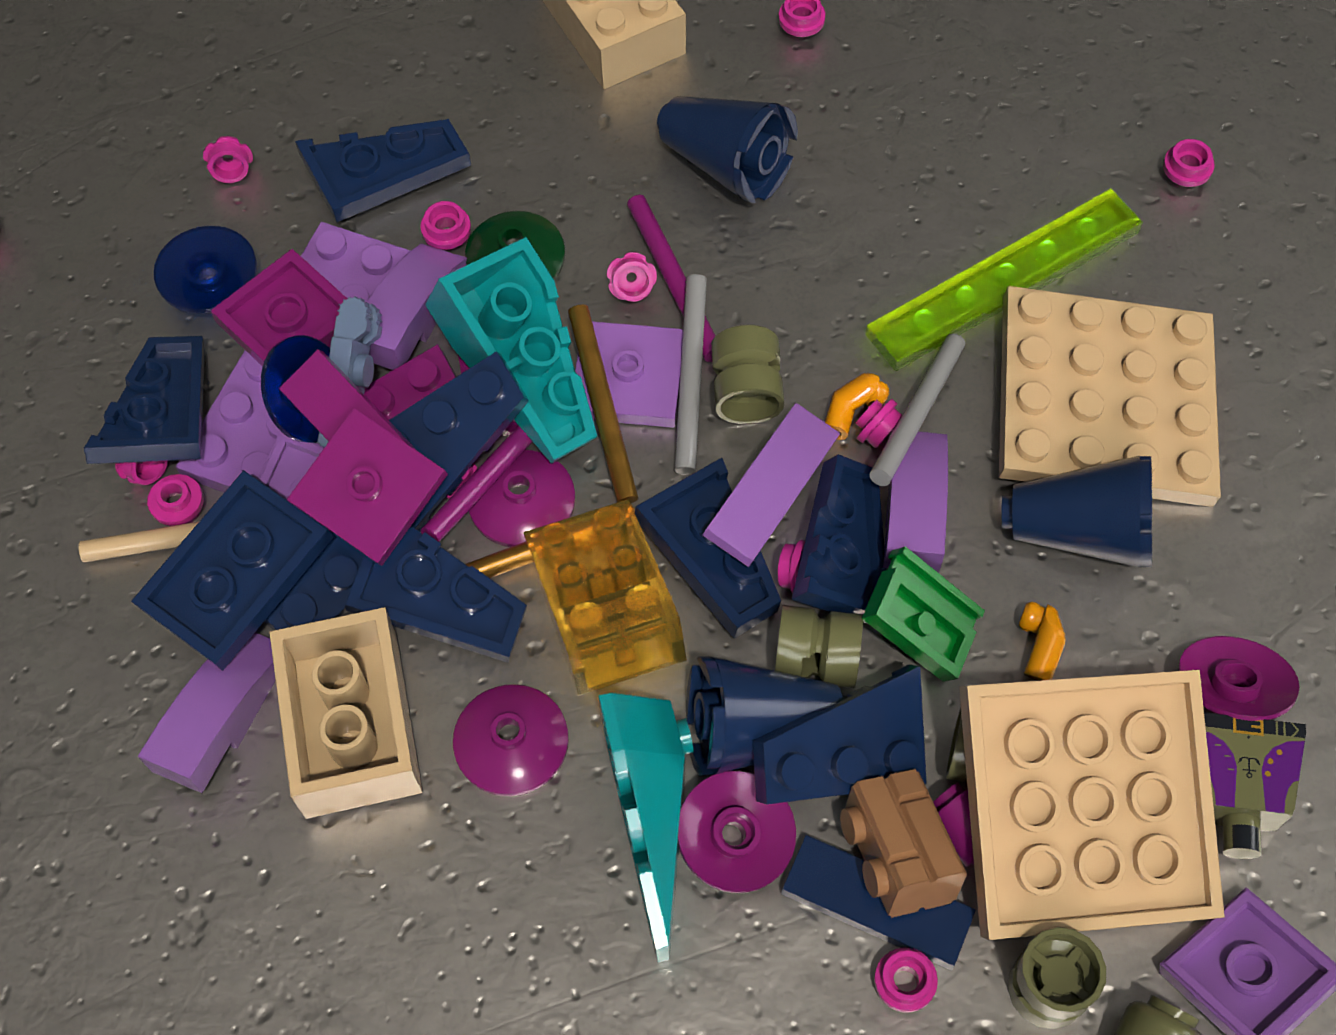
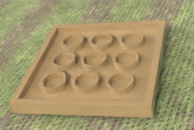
M1008 286L1003 296L999 478L1026 482L1139 455L1151 456L1152 499L1213 507L1221 498L1213 314Z
M1200 670L959 686L980 937L987 940L1037 936L1042 931L1057 927L1074 929L1079 932L1225 918Z

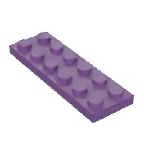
M321 222L301 257L345 297L354 298L356 296L367 302L380 282L410 250ZM330 347L324 351L328 357L330 355ZM245 350L202 422L201 459L179 460L176 469L179 474L187 475L201 485L224 493L243 470L254 478H258L280 429L315 442L319 431L279 389L283 384H280Z

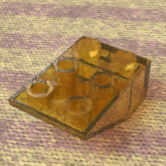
M629 499L524 532L549 613L578 696L687 661L680 616Z

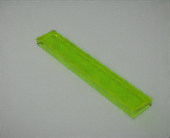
M1109 189L867 325L866 336L891 367L898 371L940 347L947 335H961L1003 311V296L1008 286L1040 290L1138 234L1143 222L1112 189Z

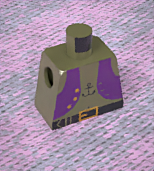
M1204 712L1215 825L1223 826V854L1235 859L1258 858L1261 856V831H1277L1292 817L1295 810L1306 738V724L1266 719L1248 721L1236 719L1228 715Z

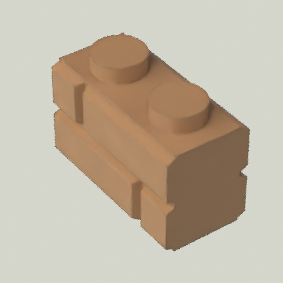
M916 769L891 774L885 779L883 776L857 781L851 787L845 808L841 810L840 821L846 841L850 845L858 844L864 858L862 867L863 879L869 894L873 898H881L886 912L891 918L917 912L923 907L927 910L951 904L957 899L967 873L919 771L917 772Z

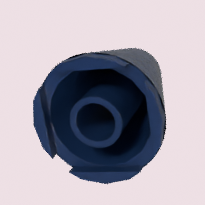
M677 96L661 108L657 118L659 136L663 143L745 201L756 203V198L763 200L770 198L780 187L791 167L794 156L786 154L789 138L797 141L798 128L796 116L789 107L769 102Z
M1139 455L1014 484L1012 495L1002 496V528L1013 529L1014 540L1139 568L1152 567L1151 456Z
M699 656L696 658L699 665H692L689 673L686 700V719L688 725H695L696 735L700 742L693 743L694 753H690L694 769L699 776H712L754 765L753 740L812 711L820 712L848 697L842 696V692L837 684L712 656Z

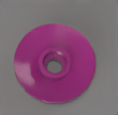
M525 450L469 510V514L475 527L487 539L502 546L512 547L559 530L567 525L575 506L574 484L568 471L560 462L555 461L551 464L542 452ZM523 485L529 487L522 494H514L510 491L516 486Z
M1231 636L1204 638L1188 646L1179 661L1178 671L1200 670L1203 707L1217 714L1248 721L1271 720L1286 714L1294 706L1299 694V680L1292 666L1272 649L1248 639Z
M524 685L498 686L475 697L460 714L453 733L454 755L464 776L474 786L487 793L508 797L533 792L548 783L561 768L569 743L566 720L557 704L543 692ZM506 725H514L519 728V733L512 740H503L498 736L501 728Z
M728 771L712 775L700 782L688 794L680 810L678 846L686 865L702 882L723 892L748 893L772 883L788 866L796 844V825L792 810L788 802L768 805L757 802L754 774ZM732 825L740 830L742 835L740 845L732 846L725 842L722 835L725 826Z

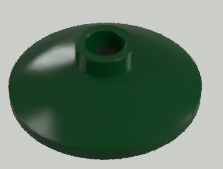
M525 211L504 212L488 218L472 232L465 249L466 265L527 237L550 275L555 279L565 261V245L559 230L546 218Z

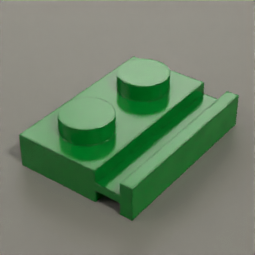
M906 546L892 550L888 557L892 561L888 570L882 571L862 619L942 682L958 679L977 633L973 627L976 620L983 617L985 610Z

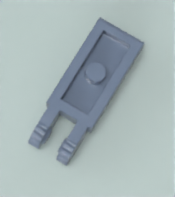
M354 296V298L348 297L347 300L343 299V303L339 304L340 308L337 310L339 315L336 316L329 358L364 394L365 387L370 386L374 374L373 357L369 355V346L381 337L382 327L380 323L383 321L381 320L382 314L379 313L380 309L376 308L373 304L365 302L364 299ZM319 432L318 443H320V446L325 447L329 441Z

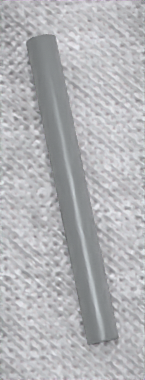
M692 274L686 278L674 469L676 473L682 475L695 473L697 461L707 278L699 274Z
M949 334L945 338L870 472V479L875 484L887 486L894 477L965 347V340L960 335Z

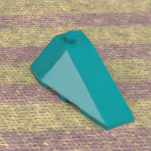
M527 237L439 278L425 306L452 348L469 368L496 351L502 355L529 400L514 420L552 464L595 440L597 432L582 378L576 374L569 350L572 342L568 328L563 327L556 303L559 296L555 281Z
M617 693L602 694L598 696L605 741L657 962L659 963L670 960L679 855L680 810L683 804L685 785V754L694 753L691 733L686 718L675 719L670 700Z

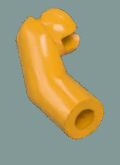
M862 373L833 393L825 423L840 433L836 440H845L848 437L856 409L863 404L870 407L876 399L882 404L888 399L889 387L886 383L879 381L878 375Z
M1028 602L1022 612L1019 626L1024 631L1035 633L1036 636L1023 674L1038 681L1052 680L1065 646L1066 637L1059 613L1054 607L1049 604L1043 607L1036 602Z

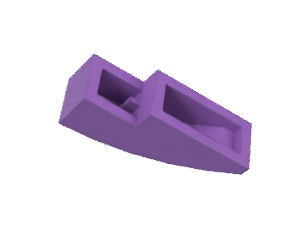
M421 243L407 253L390 270L367 300V303L373 304L376 308L380 309L379 313L382 314L381 320L383 321L380 323L382 327L381 337L369 346V355L373 357L374 364L394 370L408 361L418 340L427 342L436 325V321L425 304L438 279L466 266V257Z
M795 403L709 524L703 536L749 567L840 433Z
M918 431L888 485L883 568L889 567L892 560L888 557L892 550L906 546L935 571L940 572L945 555L947 521V434Z
M255 632L223 671L209 660L203 663L173 701L138 755V758L151 772L203 793L228 747L238 749L276 681L270 638Z

